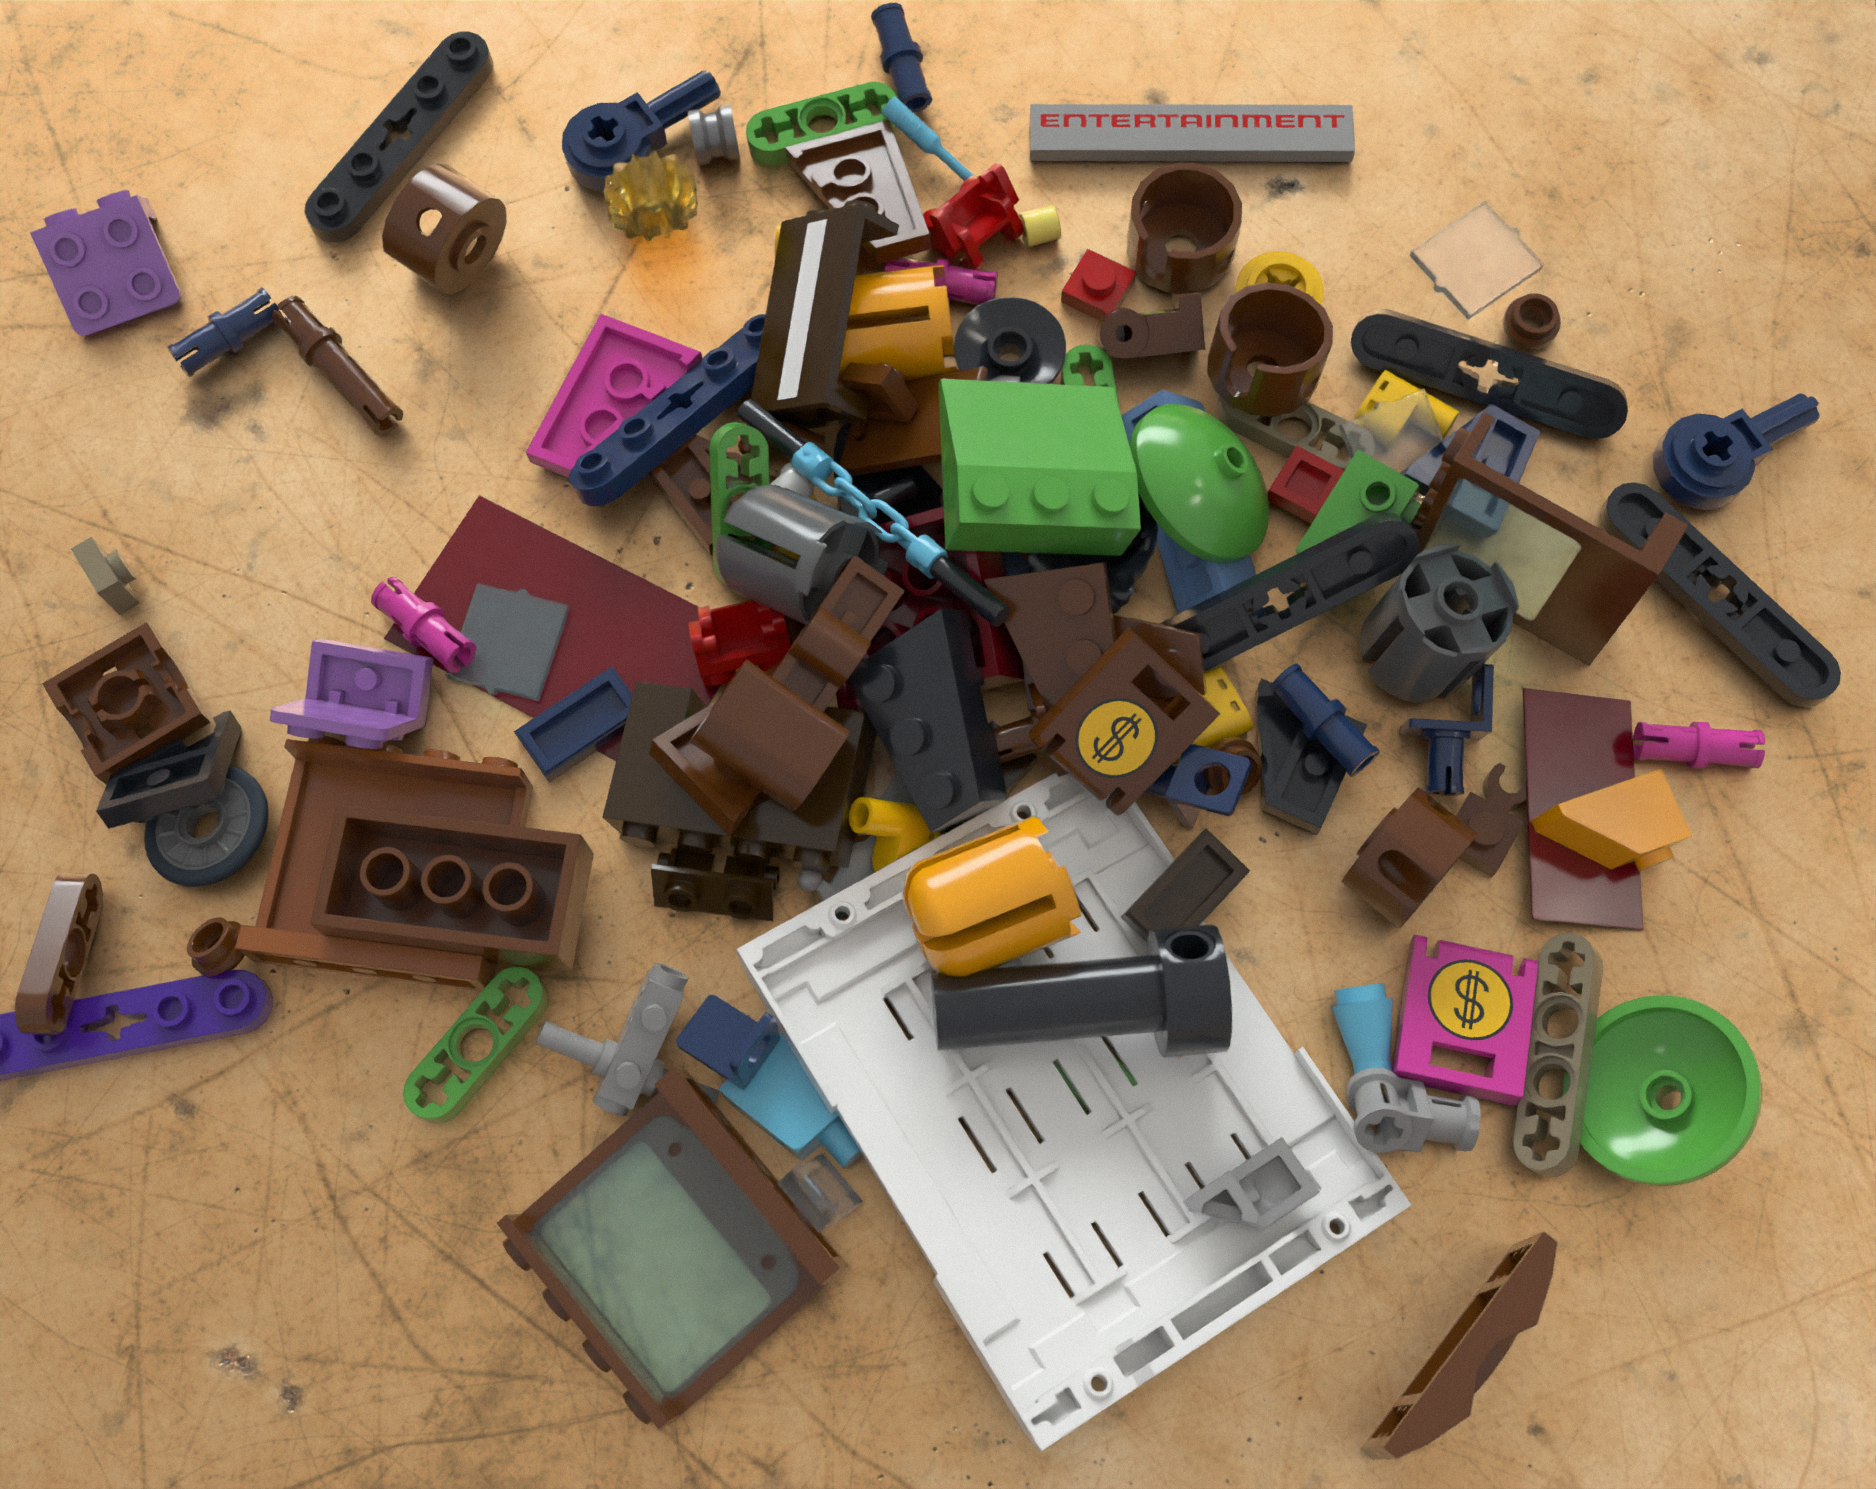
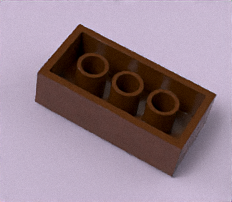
M337 804L310 925L325 936L479 955L491 962L572 972L594 853L581 834Z

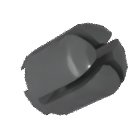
M764 485L750 489L731 505L723 521L800 555L799 560L774 549L757 544L751 546V543L747 544L723 534H718L714 552L720 576L728 588L805 625L837 580L840 571L845 568L854 555L884 576L888 567V562L879 558V544L875 532L882 533V531L866 520L851 516L778 485Z
M1461 544L1435 545L1417 554L1362 623L1359 640L1362 660L1376 661L1368 670V673L1382 690L1406 702H1432L1436 697L1446 698L1457 692L1505 643L1507 636L1511 632L1513 615L1519 609V602L1513 582L1496 561L1490 567L1474 555L1457 551L1462 546Z

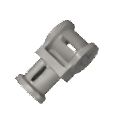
M1368 1068L1359 1071L1351 1077L1346 1085L1347 1101L1350 1108L1357 1113V1118L1354 1122V1133L1358 1143L1366 1150L1375 1153H1388L1398 1149L1420 1152L1425 1140L1453 1144L1455 1150L1466 1152L1472 1151L1477 1142L1480 1131L1481 1110L1476 1097L1465 1095L1455 1100L1430 1096L1426 1093L1423 1081L1399 1078L1395 1073L1384 1068ZM1381 1085L1385 1088L1386 1096L1382 1095ZM1371 1124H1375L1377 1135L1373 1133Z

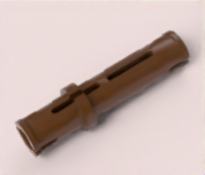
M291 296L281 301L277 307L287 317L274 310L272 319L299 347V355L308 366L313 364L314 367L321 371L369 425L375 435H385L395 429L398 424L389 415L392 414L396 420L401 421L404 414L402 409L383 392L377 383L342 346L343 339L333 327L328 328L324 326L306 306L301 297Z

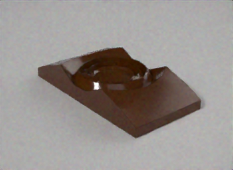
M1542 1232L1510 1247L1360 1448L1373 1460L1398 1459L1430 1444L1471 1415L1474 1394L1497 1368L1510 1349L1517 1334L1538 1324L1553 1276L1557 1249L1556 1240L1546 1232Z

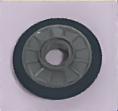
M229 766L219 798L213 799L201 807H185L163 813L146 822L144 844L147 857L153 868L166 880L186 887L211 885L235 874L256 853L267 829L269 809L262 787L246 771ZM217 812L218 824L212 833L206 837L195 838L194 828L199 819L207 813Z

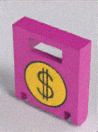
M1414 934L1408 951L1392 1072L1399 1078L1423 1081L1425 1087L1516 1106L1524 1094L1538 961L1524 958L1520 964L1518 976L1512 975L1513 955L1444 940L1437 941L1434 958L1425 956L1427 937ZM1432 1045L1493 1058L1485 1067L1484 1077L1430 1065Z

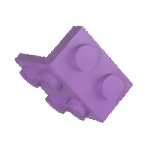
M129 190L115 192L96 200L99 206L98 209L81 215L78 214L76 208L50 215L44 218L47 227L30 232L74 331L80 335H91L178 303L181 298V291L150 222L157 219L151 204L146 197L139 195L131 197Z
M327 639L312 640L305 698L271 708L270 721L288 725L287 733L297 737L323 738L325 732L346 735L345 743L359 748L378 749L383 747V741L403 740L404 734L425 727L433 658Z

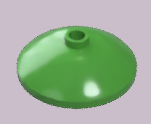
M1182 404L1158 406L1140 419L1132 432L1130 449L1137 471L1138 492L1159 526L1185 550L1210 562L1220 564L1235 563L1256 551L1267 533L1269 499L1262 473L1241 439L1228 426L1211 414Z
M1670 995L1647 996L1627 1001L1608 1010L1596 1020L1580 1144L1603 1167L1622 1178L1640 1184L1676 1186L1703 1179L1717 1172L1744 1148L1756 1127L1760 1115L1763 1090L1758 1062L1751 1047L1739 1030L1726 1017L1695 1000ZM1565 1070L1563 1078V1096L1570 1086V1076L1567 1070ZM1670 1092L1681 1093V1102L1676 1108L1672 1110L1662 1109V1099L1666 1094Z

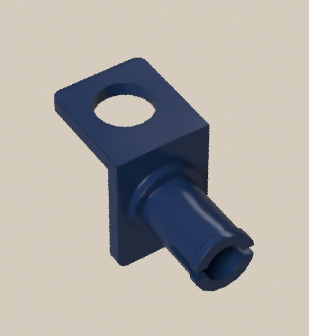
M1483 664L1472 675L1471 722L1409 719L1400 726V736L1422 737V740L1428 742L1427 786H1425L1427 794L1439 795V792H1444V796L1464 794V743L1470 740H1480L1492 732L1493 664Z
M1191 744L1182 753L1178 764L1172 763L1144 793L1166 798L1181 824L1185 827L1193 828L1201 809L1224 816H1231L1234 813L1252 765L1246 757ZM1211 766H1221L1230 773L1229 785L1220 794L1209 796L1207 795L1209 786L1204 778V770Z
M709 995L677 1037L676 1043L680 1050L742 1090H745L781 1038L776 1019L768 1012H765L757 1022L716 995Z

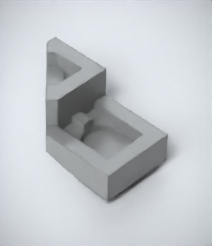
M1281 1137L1232 1171L1229 1170L1184 1200L1183 1203L1188 1211L1266 1229L1319 1194L1320 1191L1283 1137Z

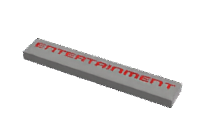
M1030 104V161L1352 162L1355 153L1353 105Z

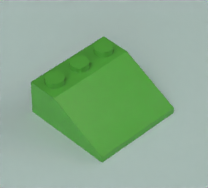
M940 379L939 407L945 550L1121 556L1140 531L1141 525L1137 471L1114 387Z

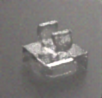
M823 1153L793 1167L777 1183L818 1233L846 1218L863 1201Z

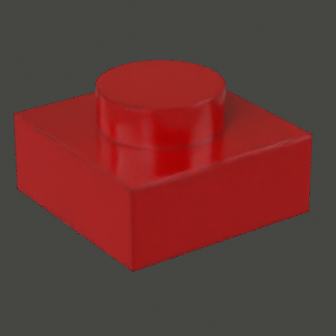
M1087 248L1061 291V302L1100 320L1101 316L1108 310L1121 307L1135 283L1136 271Z
M1296 445L1269 488L1268 499L1275 505L1312 524L1344 470Z

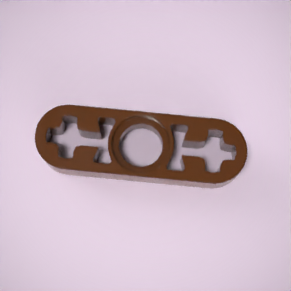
M60 873L53 883L15 1001V1020L19 1031L23 1034L58 1035L67 1024L102 911V885L99 877L94 873Z

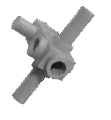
M654 963L651 971L648 970L616 1042L606 1038L603 1043H600L545 1020L535 1044L591 1066V1074L600 1077L593 1102L610 1113L626 1116L629 1109L633 1110L640 1093L650 1097L653 1092H660L654 1084L668 1073L669 1070L664 1069V1061L656 1057L684 997V988L689 978L684 973L670 966ZM698 1083L714 1104H716L719 1090Z

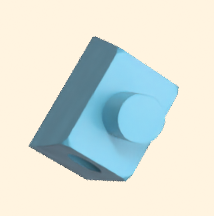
M780 1033L781 1040L745 1090H742L728 1080L718 1088L735 1109L801 1161L806 1159L821 1145L828 1150L843 1169L852 1165L863 1155L838 1113L835 1111L830 1114L782 1033Z

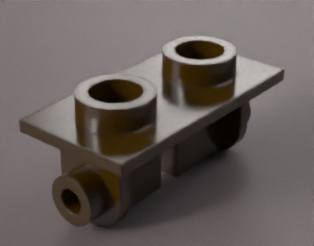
M672 848L670 853L660 852L657 864H652L651 866L654 906L666 907L678 912L698 911L729 915L742 920L754 918L773 921L774 919L773 890L777 891L779 884L780 867L769 866V863H751L738 859L735 856H727L723 873L713 872L716 863L715 854L707 856L697 855L678 848Z

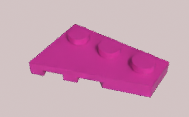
M600 313L526 450L530 463L569 478L573 466L581 455L594 449L616 431L624 420L637 414L701 362V352Z

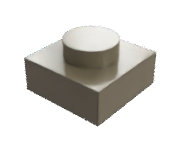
M92 537L71 548L96 592L119 615L139 604V601L128 583L136 579V576L118 550L108 554Z

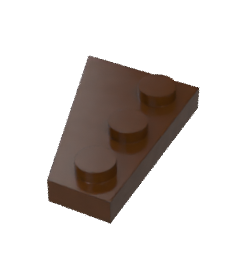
M1106 562L984 579L988 590L1011 609L1004 623L1038 693H1040L1047 711H1049L1116 641Z

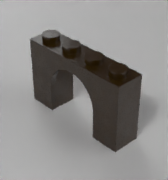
M636 681L602 816L620 833L619 838L622 841L643 847H654L656 840L677 842L676 847L678 849L705 856L712 855L713 848L734 851L736 858L757 864H768L771 857L792 859L793 866L818 873L828 872L829 865L849 867L856 834L849 823V811L853 802L859 797L864 796L877 735L865 711L827 706L823 713L847 728L850 733L803 803L791 812L770 797L765 802L752 807L733 834L729 836L649 755L654 738L707 706L692 688Z

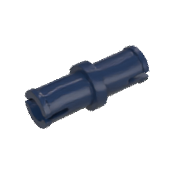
M896 2L886 3L877 7L871 14V19L876 28L883 51L880 55V62L885 73L891 76L898 99L912 113L920 112L926 109L932 102V96L927 88L920 65L923 61V54L920 45L912 40L902 5Z
M261 287L255 294L223 314L219 311L213 312L207 316L210 322L177 343L167 346L176 362L197 350L196 353L180 362V368L188 377H191L196 371L229 350L233 354L244 348L242 342L274 322L272 319L274 310L280 313L281 311L276 303H273L258 314H254L270 303L271 296Z
M1298 663L1288 667L1273 681L1270 691L1277 695L1304 724L1302 732L1311 741L1318 739L1346 769L1350 777L1362 772L1379 755L1380 750L1373 746L1344 715L1347 708L1338 699L1331 701L1303 672L1302 667Z

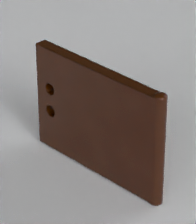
M981 366L906 381L905 385L920 405L910 422L867 418V421L852 423L839 465L851 476L942 462L939 407L940 379L986 381L988 369Z

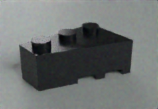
M938 610L859 663L848 678L930 832L954 829L1008 799L993 723H988L981 691V687L985 686L981 667H976L969 631L973 630L970 611Z

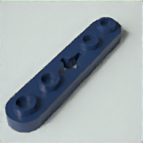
M759 314L750 318L738 332L718 348L708 352L702 361L637 414L624 420L616 431L594 449L578 458L569 474V480L583 504L602 506L622 496L753 388L766 314Z

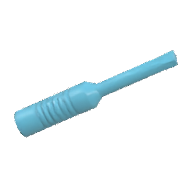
M896 96L885 105L881 113L896 125L900 131L906 134L922 151L927 154H935L963 181L971 176H975L942 147L940 136L922 122L918 116H915Z

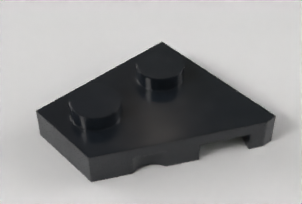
M1261 678L1255 693L1258 750L1262 761V774L1260 777L1262 810L1318 835L1347 771L1318 739L1314 741L1309 740L1302 732L1304 724L1277 695L1270 691L1272 682ZM1346 716L1364 734L1367 724Z
M231 710L213 717L216 723L213 733L187 747L179 736L162 745L149 756L137 759L113 772L109 777L96 810L107 828L110 829L132 822L145 823L160 814L185 807H201L213 799L219 798L241 731V726Z

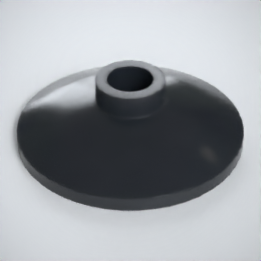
M1019 297L996 298L974 308L959 325L954 341L955 361L959 371L981 366L987 368L986 381L999 376L1020 377V383H1032V380H1036L1045 384H1051L1063 367L1066 356V339L1056 317L1042 305ZM1006 353H1014L1020 359L1005 361L1000 359V357Z

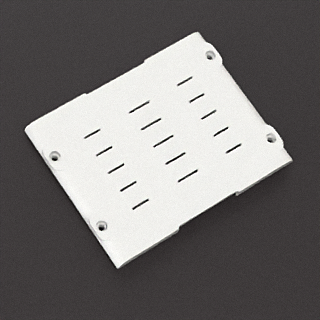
M1057 772L736 949L739 961L768 1012L775 1017L779 1030L830 1114L836 1111L936 1274L932 1280L933 1284L1023 1432L1039 1451L1058 1441L1411 1206V1203L1375 1152L1366 1150L1358 1143L1354 1133V1120L1304 1047L1298 1049L1295 1053L1292 1052L1227 955L1232 1000V1036L1228 1051L1184 1055L1181 1058L1177 1056L1163 1057L1159 1053L1154 1032L1105 1036L1126 1070L1137 1082V1085L1134 1087L1101 1037L937 1050L931 973L933 971L935 973L939 972L925 958L913 932L912 924L914 919L908 916L902 898L905 875L918 861L1024 820L1017 815L1018 812H1025L1028 817L1035 816L1039 818L1049 833L1041 835L1037 839L1044 852L1049 851L1052 854L1058 867L1065 865L1076 898L1098 931L1094 932L1081 912V917L1071 920L1081 931V934L1046 947L1052 958L1049 959L1045 951L1041 949L997 968L1146 956L1147 943L1120 916L1175 859L1136 802L1123 814L1117 816L1106 806L1108 797L1100 801L1070 774L1058 777ZM845 912L849 918L842 921L837 919L835 914ZM886 998L889 1000L912 1040L908 1041L883 1000ZM1057 1061L1090 1112L1088 1115L1082 1109L1053 1062ZM1010 1089L1043 1142L1039 1144L1006 1091ZM962 1118L995 1172H990L958 1119ZM1231 1135L1235 1136L1249 1159L1283 1137L1320 1192L1268 1228L1263 1229L1188 1211L1183 1201L1201 1189L1185 1165L1189 1164L1202 1186L1205 1187L1229 1170L1232 1171L1247 1161L1231 1138ZM1138 1194H1143L1169 1236H1164ZM1330 1222H1334L1339 1226V1234H1334L1330 1230ZM1092 1223L1096 1224L1122 1266L1119 1268L1091 1226ZM1043 1254H1048L1074 1297L1069 1298ZM1093 1377L1102 1380L1104 1384L1102 1392L1093 1390L1091 1386Z

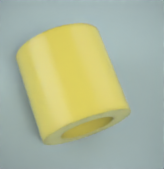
M1054 205L1019 213V218L1024 227L1022 237L1027 247L1061 239V225Z

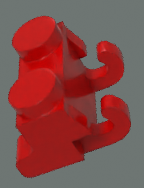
M994 163L978 177L971 176L962 183L957 194L938 209L932 208L923 214L930 233L933 250L949 260L957 255V251L960 250L965 255L959 260L964 269L978 271L984 266V261L978 247L998 230L1010 241H1015L1024 234V227L1014 207L1020 200L1005 168L1001 164Z
M754 600L711 610L709 605L699 607V621L688 623L690 640L702 683L707 686L730 682L736 670L746 660L754 665H759V668L765 672L780 663L790 649L783 614Z

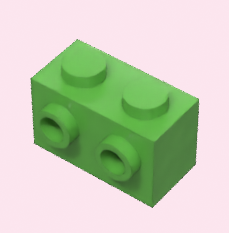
M1357 450L1297 546L1296 554L1381 513L1398 514L1412 525L1419 514L1417 511L1421 505L1415 501L1419 493V484L1364 452Z

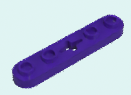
M229 970L211 977L202 975L74 1000L67 1024L58 1035L23 1034L17 1027L15 1011L0 1014V1081L247 1034L257 1030L267 1021L272 1012L273 995L270 987L257 975L246 970ZM116 1011H119L121 1015L129 1019H146L143 1022L123 1027L120 1031V1039L117 1040L115 1036L104 1031L88 1032V1026L99 1028L114 1022Z

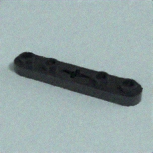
M459 31L441 41L311 193L305 203L304 213L313 232L320 239L327 242H343L357 234L488 79L493 70V60L486 41L479 34L470 31ZM408 129L410 138L405 140L399 137L393 142L390 135L394 131L403 134Z
M1379 308L1368 311L1358 320L1352 332L1351 347L1353 354L1360 363L1381 372L1387 370L1400 378L1487 406L1493 404L1506 412L1586 438L1602 439L1610 437L1621 429L1627 418L1628 403L1626 394L1617 383L1609 379L1393 310ZM1488 360H1494L1498 362L1497 372L1512 380L1515 377L1518 379V382L1512 383L1506 380L1493 379L1489 387L1481 386L1479 384L1480 375L1471 369L1460 366L1459 362L1465 361L1468 366L1484 368Z
M1636 482L1625 483L1615 488L1602 506L1600 514L1602 526L1607 533L1632 547L1640 549L1665 512L1689 525L1656 580L1774 691L1792 705L1811 707L1825 701L1840 684L1841 671L1834 656L1663 497L1647 485ZM1722 584L1730 592L1726 595L1725 599L1722 598L1714 603L1707 595L1711 587L1716 588Z
M1381 513L1374 515L1159 624L1201 633L1204 668L1207 671L1401 575L1419 552L1420 545L1417 534L1410 523L1398 514ZM1301 583H1306L1305 586H1300ZM1278 587L1282 594L1294 592L1286 598L1288 607L1285 610L1278 611L1274 605L1262 607L1269 602L1267 592L1271 589Z

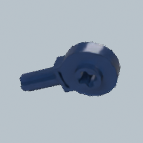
M700 71L647 103L636 92L619 103H597L580 110L569 120L562 133V151L572 177L584 187L599 192H616L636 184L647 174L653 162V153L668 145L665 129L686 118L688 111L701 109L720 97L721 91L716 79L710 72Z
M1799 393L1751 418L1743 408L1724 418L1699 413L1682 417L1669 427L1659 439L1653 453V471L1660 486L1674 500L1690 508L1712 510L1726 506L1750 483L1755 467L1773 450L1771 445L1818 421L1820 414L1817 406L1819 403L1814 396L1807 397L1805 394Z

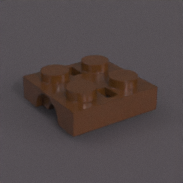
M147 622L42 683L56 709L65 717L79 737L84 748L80 751L95 777L106 785L113 772L137 759L149 756L159 747L180 736L183 740L211 723L159 634ZM114 667L118 670L106 675L103 674ZM149 724L153 733L141 739L137 730Z

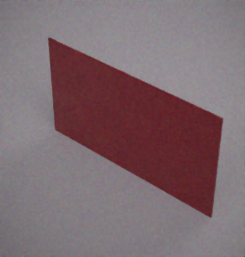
M480 495L414 592L425 603L433 602L445 613L443 616L445 620L476 644V654L471 663L464 668L454 658L453 661L460 666V671L457 673L449 672L444 668L443 664L422 646L415 647L406 641L402 636L404 632L395 622L384 637V640L413 655L433 658L434 666L533 718L610 667L615 669L632 694L636 681L692 688L704 704L709 706L721 686L704 685L700 678L688 623L699 621L698 606ZM623 733L596 751L616 761Z

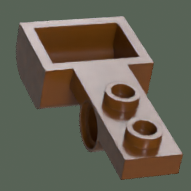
M854 555L771 676L746 660L739 667L689 742L791 812L796 810L812 791L850 733L847 728L823 712L838 689L846 682L871 645V640L905 590Z

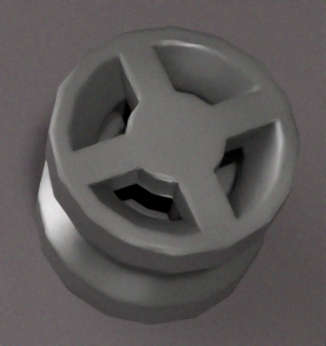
M730 104L720 105L716 112L704 114L699 109L688 111L698 166L709 164L712 158L724 156L728 160L740 159Z

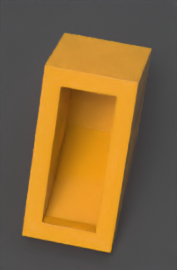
M1662 769L1559 803L1531 820L1537 833L1611 870L1634 861L1639 871L1659 865L1674 858L1670 847L1692 836Z

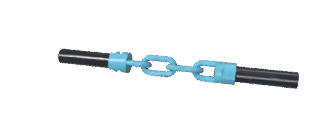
M749 399L743 402L737 412L739 419L761 432L766 441L791 460L792 467L825 494L834 497L841 496L859 511V518L870 522L882 531V533L875 532V535L885 542H898L907 550V562L920 570L929 579H937L994 627H998L1006 621L1010 614V607L950 560L947 552L935 543L928 535L916 537L909 531L908 522L901 514L882 500H870L852 485L851 475L814 443L804 442L754 400ZM832 471L840 476L834 480L835 488L825 482ZM876 508L883 511L896 522L890 527L891 534L871 520L877 516Z

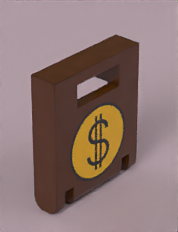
M1128 627L1034 725L1029 733V739L1038 747H1043L1058 733L1060 736L1045 750L1047 755L1098 800L1102 801L1108 797L1106 801L1107 808L1118 816L1123 814L1220 713L1212 703ZM1147 665L1151 666L1179 692L1164 708L1168 714L1131 682Z

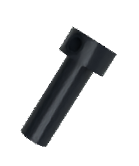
M1213 924L1152 929L1149 931L1147 938L1146 956L993 968L967 976L931 973L937 1050L1154 1032L1159 1053L1163 1057L1227 1052L1231 1044L1232 1000L1228 964L1222 937L1218 927Z

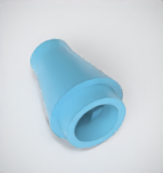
M1384 983L1334 990L1337 1005L1331 1006V1009L1353 1063L1354 1075L1368 1068H1384L1392 1071L1390 1054L1393 998H1386Z

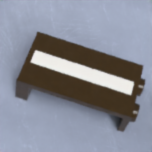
M857 200L847 201L843 207L826 211L810 210L806 213V216L785 220L781 223L751 400H754L778 421H787L806 429L867 421L870 398L837 384L860 245L861 243L898 235L899 224L879 214L877 207L873 204Z

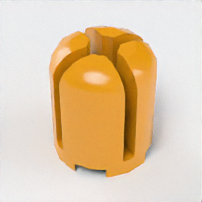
M944 265L855 276L837 384L843 386L839 379L850 362L871 365L887 364L898 370L905 378V381L957 372L956 366L945 367L944 356L954 355L946 286H935L936 278L946 277Z
M1035 816L1029 817L918 861L906 873L902 896L908 916L914 919L912 929L919 947L930 965L937 972L949 976H967L979 971L997 968L1081 934V931L1071 922V920L1081 917L1074 888L1065 865L1058 867L1052 854L1049 851L1044 852L1037 837L1049 833L1039 818Z

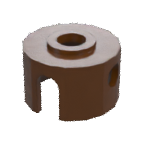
M436 163L424 168L414 176L395 199L384 225L382 234L383 251L421 277L441 294L453 295L467 288L493 259L507 223L506 207L499 198L451 166ZM428 210H438L442 217L431 234L427 236L420 228L421 215ZM477 238V241L473 249L467 256H465L469 245L472 243L474 239Z
M1174 163L1156 169L1142 180L1132 198L1127 237V255L1134 271L1150 286L1167 293L1198 292L1212 287L1223 278L1235 257L1242 224V202L1235 186L1219 171L1199 163ZM1177 235L1186 236L1195 243L1196 251H1175L1172 249L1169 253L1165 244L1171 237Z
M1266 282L1246 286L1230 296L1220 312L1208 354L1207 374L1214 390L1229 405L1253 415L1274 417L1293 413L1308 403L1318 386L1333 344V325L1325 308L1311 295L1284 284ZM1257 361L1270 364L1265 365L1261 363L1256 368L1254 376L1250 375L1247 369L1249 364Z
M1419 787L1399 809L1394 807L1370 834L1356 853L1359 858L1341 882L1400 929L1478 836V833Z

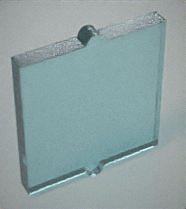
M477 583L460 632L476 644V654L466 668L454 658L453 661L460 666V671L451 673L447 670V678L484 687L490 695H496L500 691L539 701L570 610L569 606L530 596L526 589H520L516 593Z

